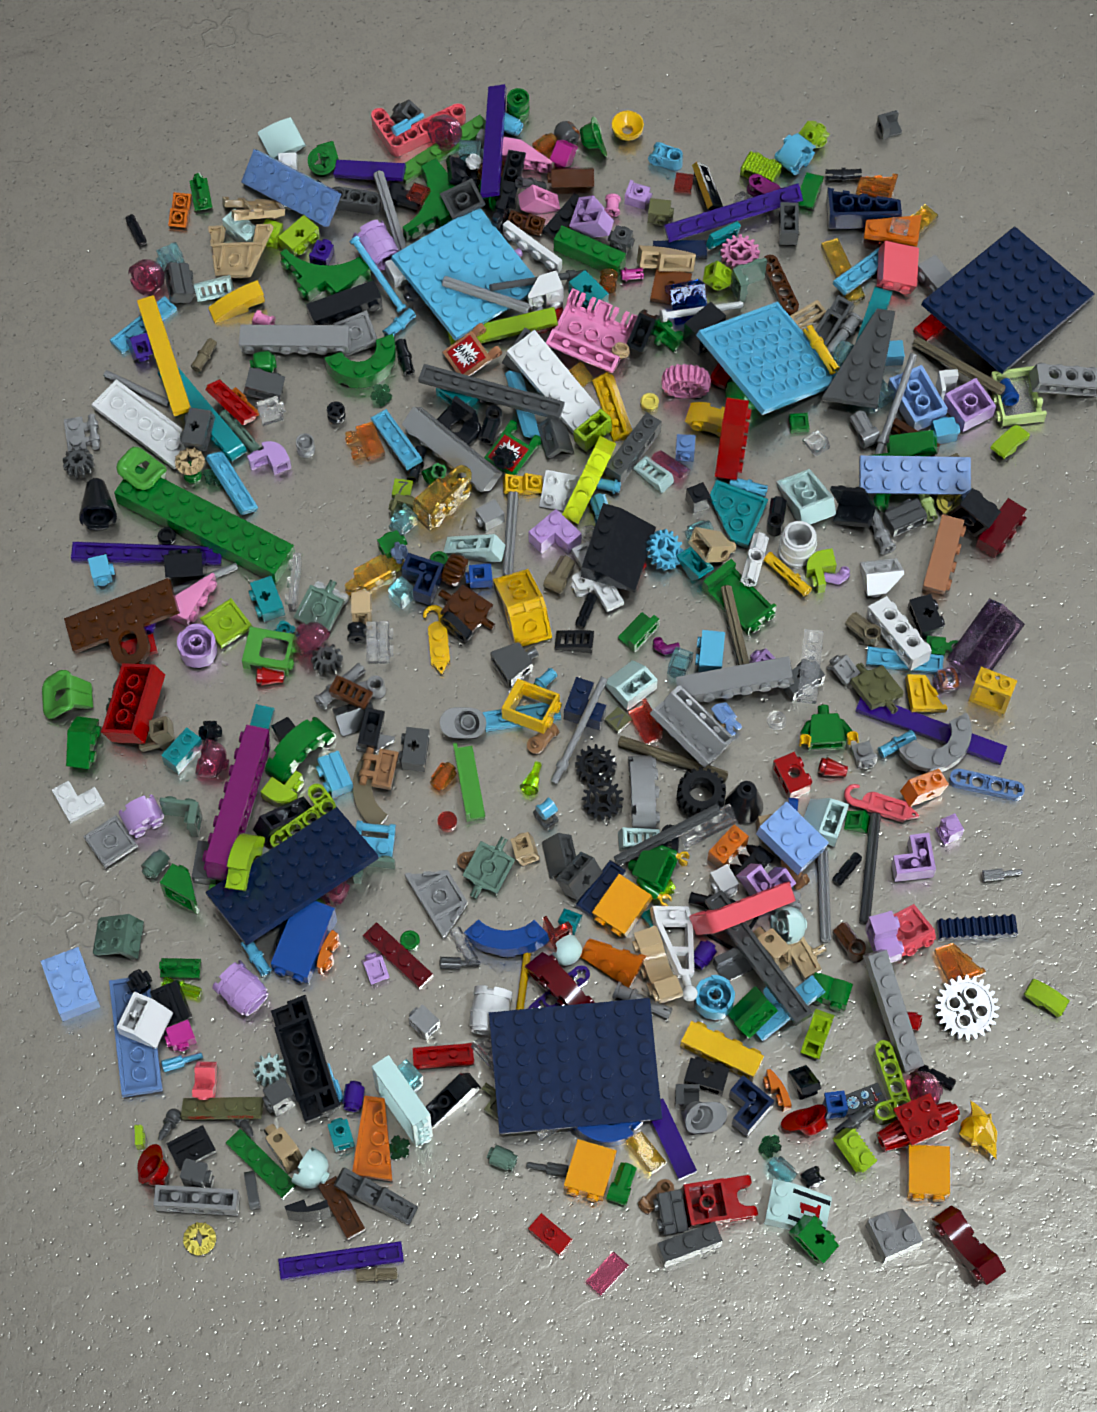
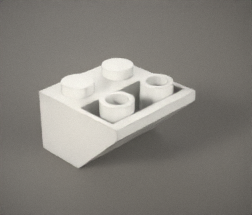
M557 271L539 275L528 294V303L530 304L528 313L551 307L555 309L563 307L564 288Z
M133 992L117 1025V1030L122 1036L156 1049L173 1012L152 998Z

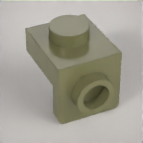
M396 494L394 500L391 499L388 510L391 511V517H396L398 509L416 514L418 500L410 495Z

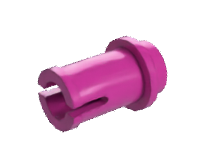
M625 267L620 270L621 280L628 282V280L643 279V268L627 269Z

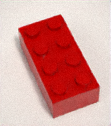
M726 399L715 477L737 480L738 473H742L743 462H740V460H744L746 450L742 447H746L748 437L744 433L748 434L749 422L746 420H750L752 410L748 408L749 401Z
M122 663L101 733L111 742L145 744L149 731V720L153 718L165 674L155 664Z

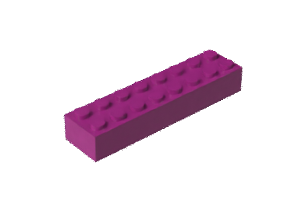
M246 725L245 730L240 733V746L235 749L234 753L235 763L234 765L231 764L229 769L230 779L224 785V799H220L218 806L220 812L213 821L214 832L209 834L208 844L210 845L203 854L202 861L205 862L204 870L207 872V878L219 881L227 878L229 869L227 863L232 846L237 837L246 832L271 749L269 729Z

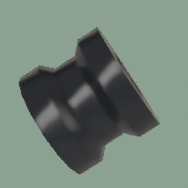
M334 401L327 406V417L332 424H341L346 418L345 407L341 402Z
M352 622L347 625L349 631L347 640L349 642L357 644L366 641V635L364 634L366 624Z
M819 1166L809 1168L800 1174L801 1178L807 1183L806 1188L814 1189L826 1181L819 1173Z

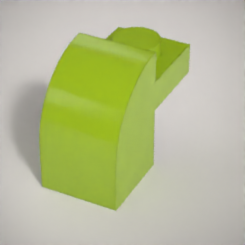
M833 548L817 551L808 559L805 576L806 578L811 577L812 586L816 587L817 593L825 592L826 581L824 573L832 574L836 571L837 564Z
M296 770L285 785L271 777L260 791L262 799L277 808L298 799L296 792H299L304 784L302 774Z
M815 1009L800 1053L820 1059L835 1015Z

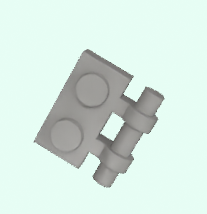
M89 414L88 421L83 423L82 417L64 419L68 452H72V447L75 450H78L79 447L85 450L87 445H92L93 450L100 448V435L97 433L98 421L95 419L94 414ZM90 430V436L85 437V431Z

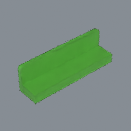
M453 743L466 822L484 820L486 816L473 746L458 748L457 743Z

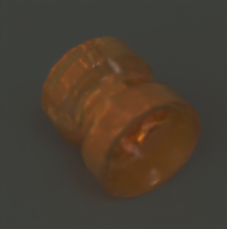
M603 269L600 273L601 281L599 284L609 294L614 293L617 287L615 282L618 280V272L613 269Z

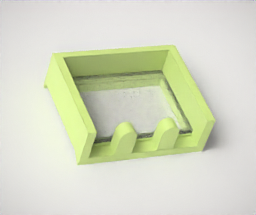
M1034 366L1008 369L1003 374L998 371L991 373V378L998 382L1009 378L1019 394L1017 404L1006 406L1001 400V395L992 391L991 399L995 403L997 410L995 417L996 421L1000 423L1001 428L1016 424L1044 423L1047 412L1041 409L1043 399L1038 397L1037 392H1032L1029 372Z

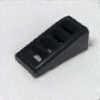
M557 630L554 649L592 653L594 631ZM561 636L565 637L564 644H560ZM569 637H572V644H568ZM576 638H580L579 644H576ZM584 639H587V644H583Z

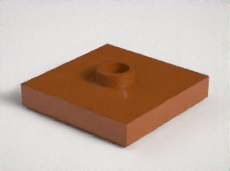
M656 268L650 301L686 307L692 273L658 271Z

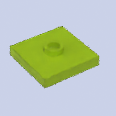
M232 598L200 618L202 624L213 632L215 640L221 649L247 633L250 627H253Z

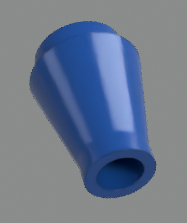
M1009 378L1002 379L1000 383L1005 385L1006 388L1004 393L1001 394V400L1006 406H1013L1018 403L1019 394Z

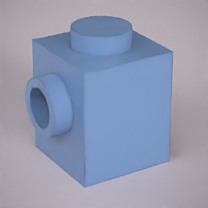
M677 434L675 461L694 462L695 435Z

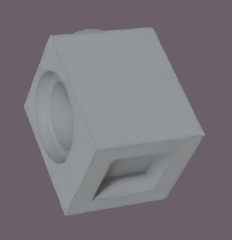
M423 1004L419 1008H414L409 1014V1024L426 1040L440 1027V1020Z

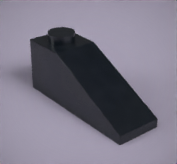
M304 796L260 815L253 831L257 836L265 837L264 844L270 842L271 836L276 831L312 806Z

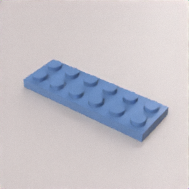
M253 149L241 183L325 227H329L341 197V193L256 149Z
M860 455L859 487L864 488L868 494L963 495L971 489V457Z
M129 978L109 981L123 1098L163 1091L158 1046L154 1049L120 1035L117 1030V1025L133 994L127 984L130 981ZM151 988L142 995L152 998Z

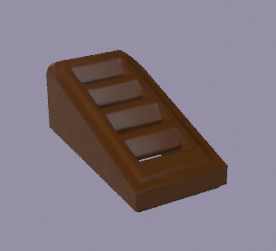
M338 675L329 689L331 697L364 710L374 694L372 691ZM357 691L354 699L351 698L354 692ZM361 694H365L362 701L359 702Z

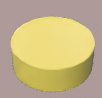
M646 393L641 397L640 406L644 411L653 412L658 408L659 399L655 394Z

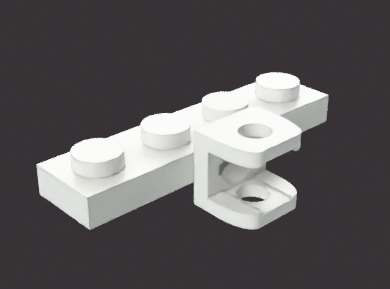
M589 542L571 550L580 568L582 567ZM581 571L572 576L571 588L577 597H584L588 593H593L594 590L606 612L624 605V601L616 587L582 578Z

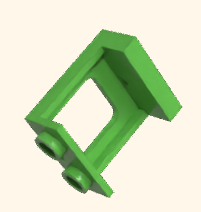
M250 627L242 657L243 668L251 670L252 665L283 670L285 676H288L289 670H293L294 666L293 653H297L298 650L295 634ZM264 638L278 639L289 643L284 660L264 658L259 655Z

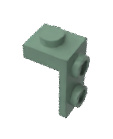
M383 855L369 866L395 869L396 863L392 857ZM364 869L352 876L355 884H362Z

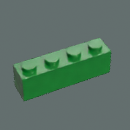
M561 226L554 238V251L617 279L620 275V270L624 269L626 265V253L565 226Z

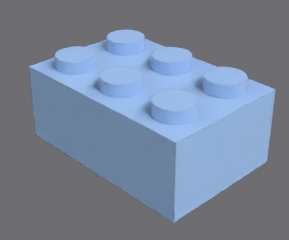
M922 365L912 369L898 408L906 423L917 431L931 426L933 420L946 417L948 410ZM903 373L889 378L887 390L893 400Z
M785 802L759 827L756 833L797 875L811 864L826 849L829 843L788 802Z
M79 947L40 961L62 1021L100 1008Z

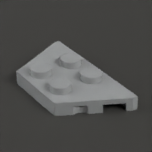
M448 870L426 871L421 874L406 873L405 878L442 938H445L468 905L466 898Z

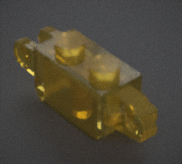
M379 555L355 568L354 578L345 584V591L349 598L351 597V592L364 590L373 594L379 587L391 584L396 579V573L402 570L405 560H402V564H398L393 557L388 559L386 555Z

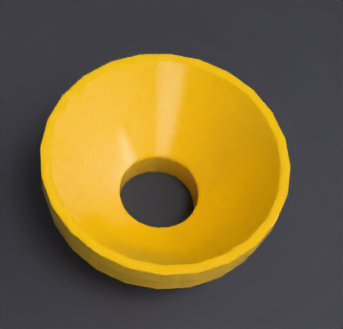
M622 111L616 114L612 120V131L619 139L626 141L634 140L643 131V119L636 112ZM624 128H630L632 129V133L625 134L622 130Z

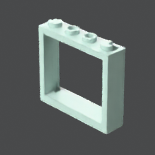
M388 1055L372 1066L375 1088L380 1096L385 1098L386 1105L415 1147L424 1143L427 1144L431 1140L430 1137L433 1136L430 1113Z

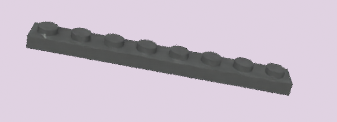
M427 364L423 365L418 378V383L560 421L565 406L564 401Z
M722 890L705 900V904L710 910L731 904ZM742 922L725 929L795 1026L810 1018L813 1012L747 923Z

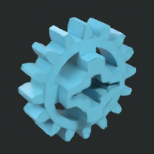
M667 529L656 531L649 536L651 540H648L647 544L650 547L646 548V550L650 551L648 558L652 557L651 563H657V569L662 568L665 571L680 565L677 555L683 552L684 549L680 548L682 542L677 541L678 535L673 536V531L668 532Z

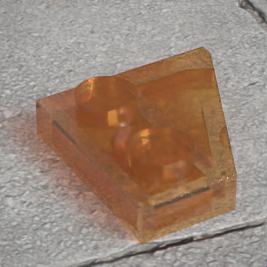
M892 174V177L883 178L882 175L860 177L856 195L864 193L873 198L877 196L892 198L898 174Z
M954 943L934 951L948 984L950 979L956 982L957 976H960L963 980V977L968 975L969 980H971L973 976L977 978L986 974V970L983 967L980 968L972 961L973 959L964 954Z

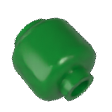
M269 350L255 352L253 359L249 360L251 368H260L270 373H273L274 369L277 368L275 354H271Z

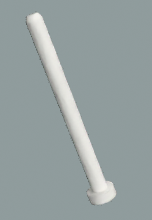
M741 301L716 304L715 306L721 311L740 309L744 304ZM703 307L668 312L665 309L659 310V319L661 322H667V319L692 316Z

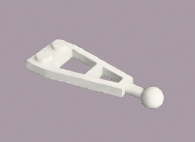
M652 906L650 913L653 925L657 926L665 953L675 975L683 980L682 997L686 1001H693L697 998L698 991L692 986L690 979L694 975L693 925L689 918L691 915L689 906ZM664 927H685V947L672 946ZM677 956H686V969H682Z

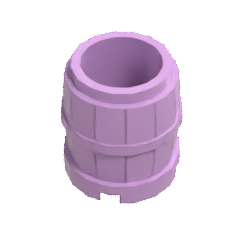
M373 220L361 226V231L358 234L355 232L352 238L355 236L360 237L359 241L379 270L383 271L386 269L385 262L391 260L392 255L399 252L393 237L387 231L384 222L381 220V223H379L378 220Z
M241 960L238 961V964L234 962L219 976L221 978L219 984L215 982L212 987L218 995L221 994L230 1007H233L238 1013L249 1016L256 1011L269 995L264 984L246 968V965Z

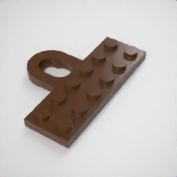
M166 578L66 617L64 621L72 651L75 654L109 641L113 658L120 665L122 663L143 664L150 654V642L145 627L180 614L171 580ZM134 633L138 641L136 645L137 650L134 654L130 655L127 653V650L122 648L121 641L126 634Z

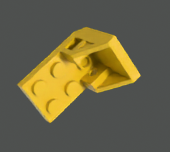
M529 569L494 578L493 584L504 605L513 642H519L523 647L552 638L546 604Z

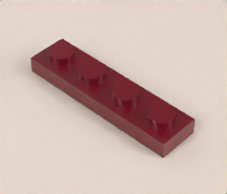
M377 922L363 935V938L419 990L433 977V973Z

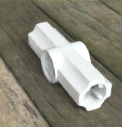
M764 533L753 534L740 580L744 586L751 587L757 584L769 540Z

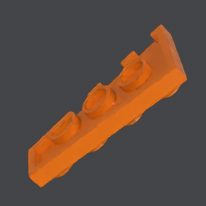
M364 1095L352 1172L368 1179L393 1182L385 1098Z

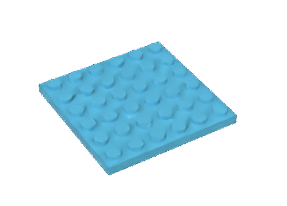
M481 208L464 216L457 217L391 257L394 264L455 341L468 334L479 323L485 324L510 308L442 286V281L445 276L490 290L489 285L493 283L535 277L497 228L492 225ZM533 285L496 290L494 292L523 301L528 298Z
M778 302L701 329L696 335L762 415L827 390L837 374V371L832 375L829 373L815 349L811 348L810 341Z

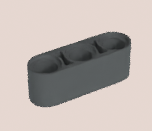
M340 186L332 188L341 193L336 210L370 215L378 214L381 210L380 195L377 192Z

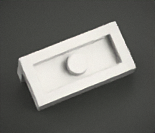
M958 369L939 371L935 388L942 400H944L946 393L955 389L959 376Z

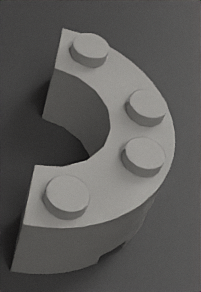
M967 712L950 721L951 738L943 747L927 749L921 746L917 740H914L898 749L899 756L912 768L925 771L926 773L936 769H940L941 772L951 769L963 759L970 745L972 726Z
M652 755L628 756L632 828L656 829V823H660L659 811H656V798H659V786H655V780H658L656 758H652Z

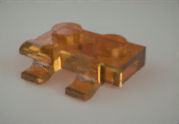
M373 422L356 426V432L348 431L345 433L347 445L360 441L362 446L351 448L353 460L366 456L367 461L385 456L384 448Z

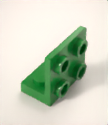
M754 986L732 1008L728 1015L735 1022L734 1024L748 1038H751L778 1009Z

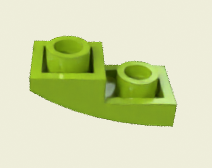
M1016 424L1001 435L991 445L990 449L1005 459L1016 452L1017 446L1029 440L1030 433Z
M1037 979L1031 980L1023 994L1038 1007L1043 1005L1056 1017L1062 1016L1070 1001L1064 995Z

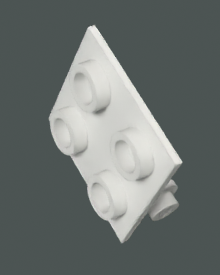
M546 470L539 507L564 511L580 476Z

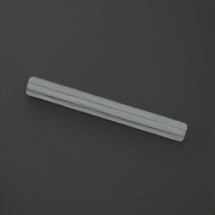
M377 171L373 176L392 237L398 250L401 251L406 248V243L384 172Z
M445 276L442 281V286L523 313H527L530 306L527 302Z
M512 491L508 493L503 576L513 573L518 492Z
M825 849L817 857L820 941L830 942L828 850Z

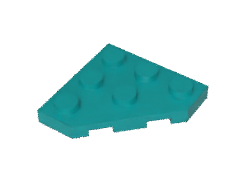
M716 480L710 493L711 503L729 541L748 549L767 506L768 499Z

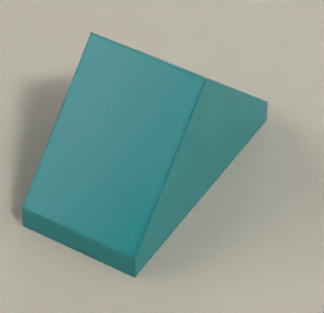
M691 546L677 555V559L690 581L700 579L714 569Z

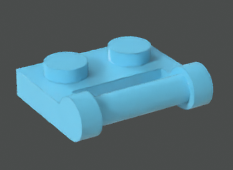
M357 820L356 830L361 835L362 831L389 833L388 839L362 837L374 849L378 857L386 855L393 858L396 824L388 826L363 823V821Z

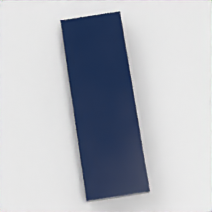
M707 240L653 241V246L682 250L696 254L695 259H707Z
M611 860L603 868V873L576 904L578 909L591 918L594 916L593 910L618 874L624 876L626 873L625 869Z

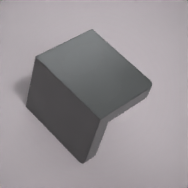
M898 110L878 115L876 126L882 139L902 133L897 121Z
M676 1084L675 1109H685L689 1103L699 1101L700 1084Z

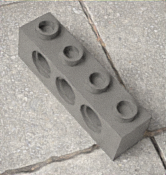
M1038 363L1029 372L1032 392L1097 397L1096 367L1086 368Z
M156 1185L153 1205L156 1211L238 1216L240 1194L238 1190Z

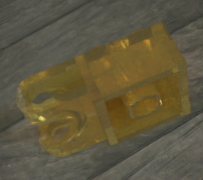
M464 465L457 466L443 479L439 477L413 500L414 517L429 531L434 527H439L443 519L451 516L456 511V508L471 495V470ZM459 473H466L467 475L464 478H457Z

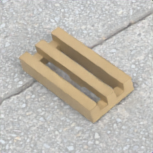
M816 300L790 315V317L801 330H804L807 326L820 321L826 310ZM818 307V309H816V310H814V311H812V312H809L810 310H812V309ZM809 312L808 314H806L804 317L800 318L799 320H797V321L795 320V319H797L798 317H800V316L804 315L805 313Z

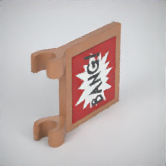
M482 323L476 325L472 331L442 352L457 373L471 376L487 363L502 355V350L498 346L493 347L487 353L477 339L478 336L486 332V328Z

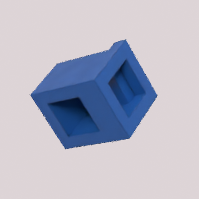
M491 563L469 565V572H465L466 584L470 583V589L484 587L492 589Z
M845 1091L824 1093L825 1098L822 1104L826 1107L824 1115L826 1120L845 1118L848 1111Z

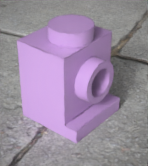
M630 180L625 193L624 204L645 210L647 203H650V198L653 196V193H650L651 187L636 184L633 180Z
M955 813L941 819L939 826L935 828L943 845L960 839L964 832V828Z

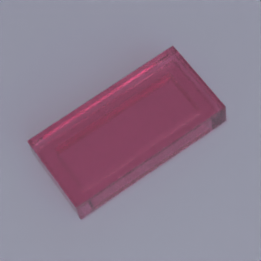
M662 450L655 452L651 457L654 462L678 478L687 476L691 471Z
M613 1251L587 1279L586 1284L601 1297L629 1265Z

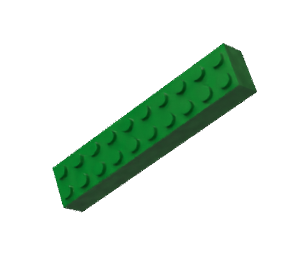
M137 466L135 469L137 474H143L146 469ZM161 477L151 488L146 490L137 489L123 479L114 492L118 504L163 527L173 529L176 534L200 546L208 547L217 554L220 553L223 558L262 578L272 576L274 584H277L295 557L293 544Z

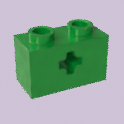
M804 1214L788 1233L814 1261L824 1264L840 1245L835 1241L836 1237L834 1234L821 1226L823 1222L818 1217Z

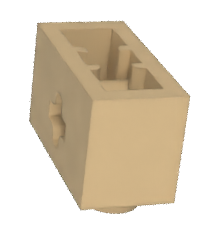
M364 590L351 592L352 621L362 622L366 624V628H372L371 594Z

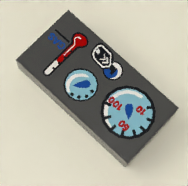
M878 1082L845 1095L848 1106L847 1115H853L865 1104L872 1108L878 1103L886 1101Z

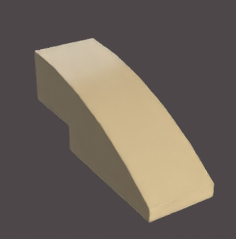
M639 245L637 264L640 268H657L658 271L694 272L696 254L665 247Z

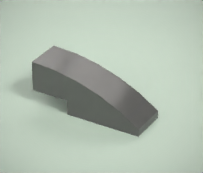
M840 295L836 297L830 309L828 308L815 329L819 337L823 338L826 347L839 332L840 325L845 323L848 319V314L855 307L854 303Z

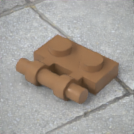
M367 747L366 753L363 754L362 758L363 766L358 774L360 777L359 784L365 786L367 779H372V787L391 790L399 752L380 748L379 754L374 755V748ZM371 763H376L375 771L370 770Z

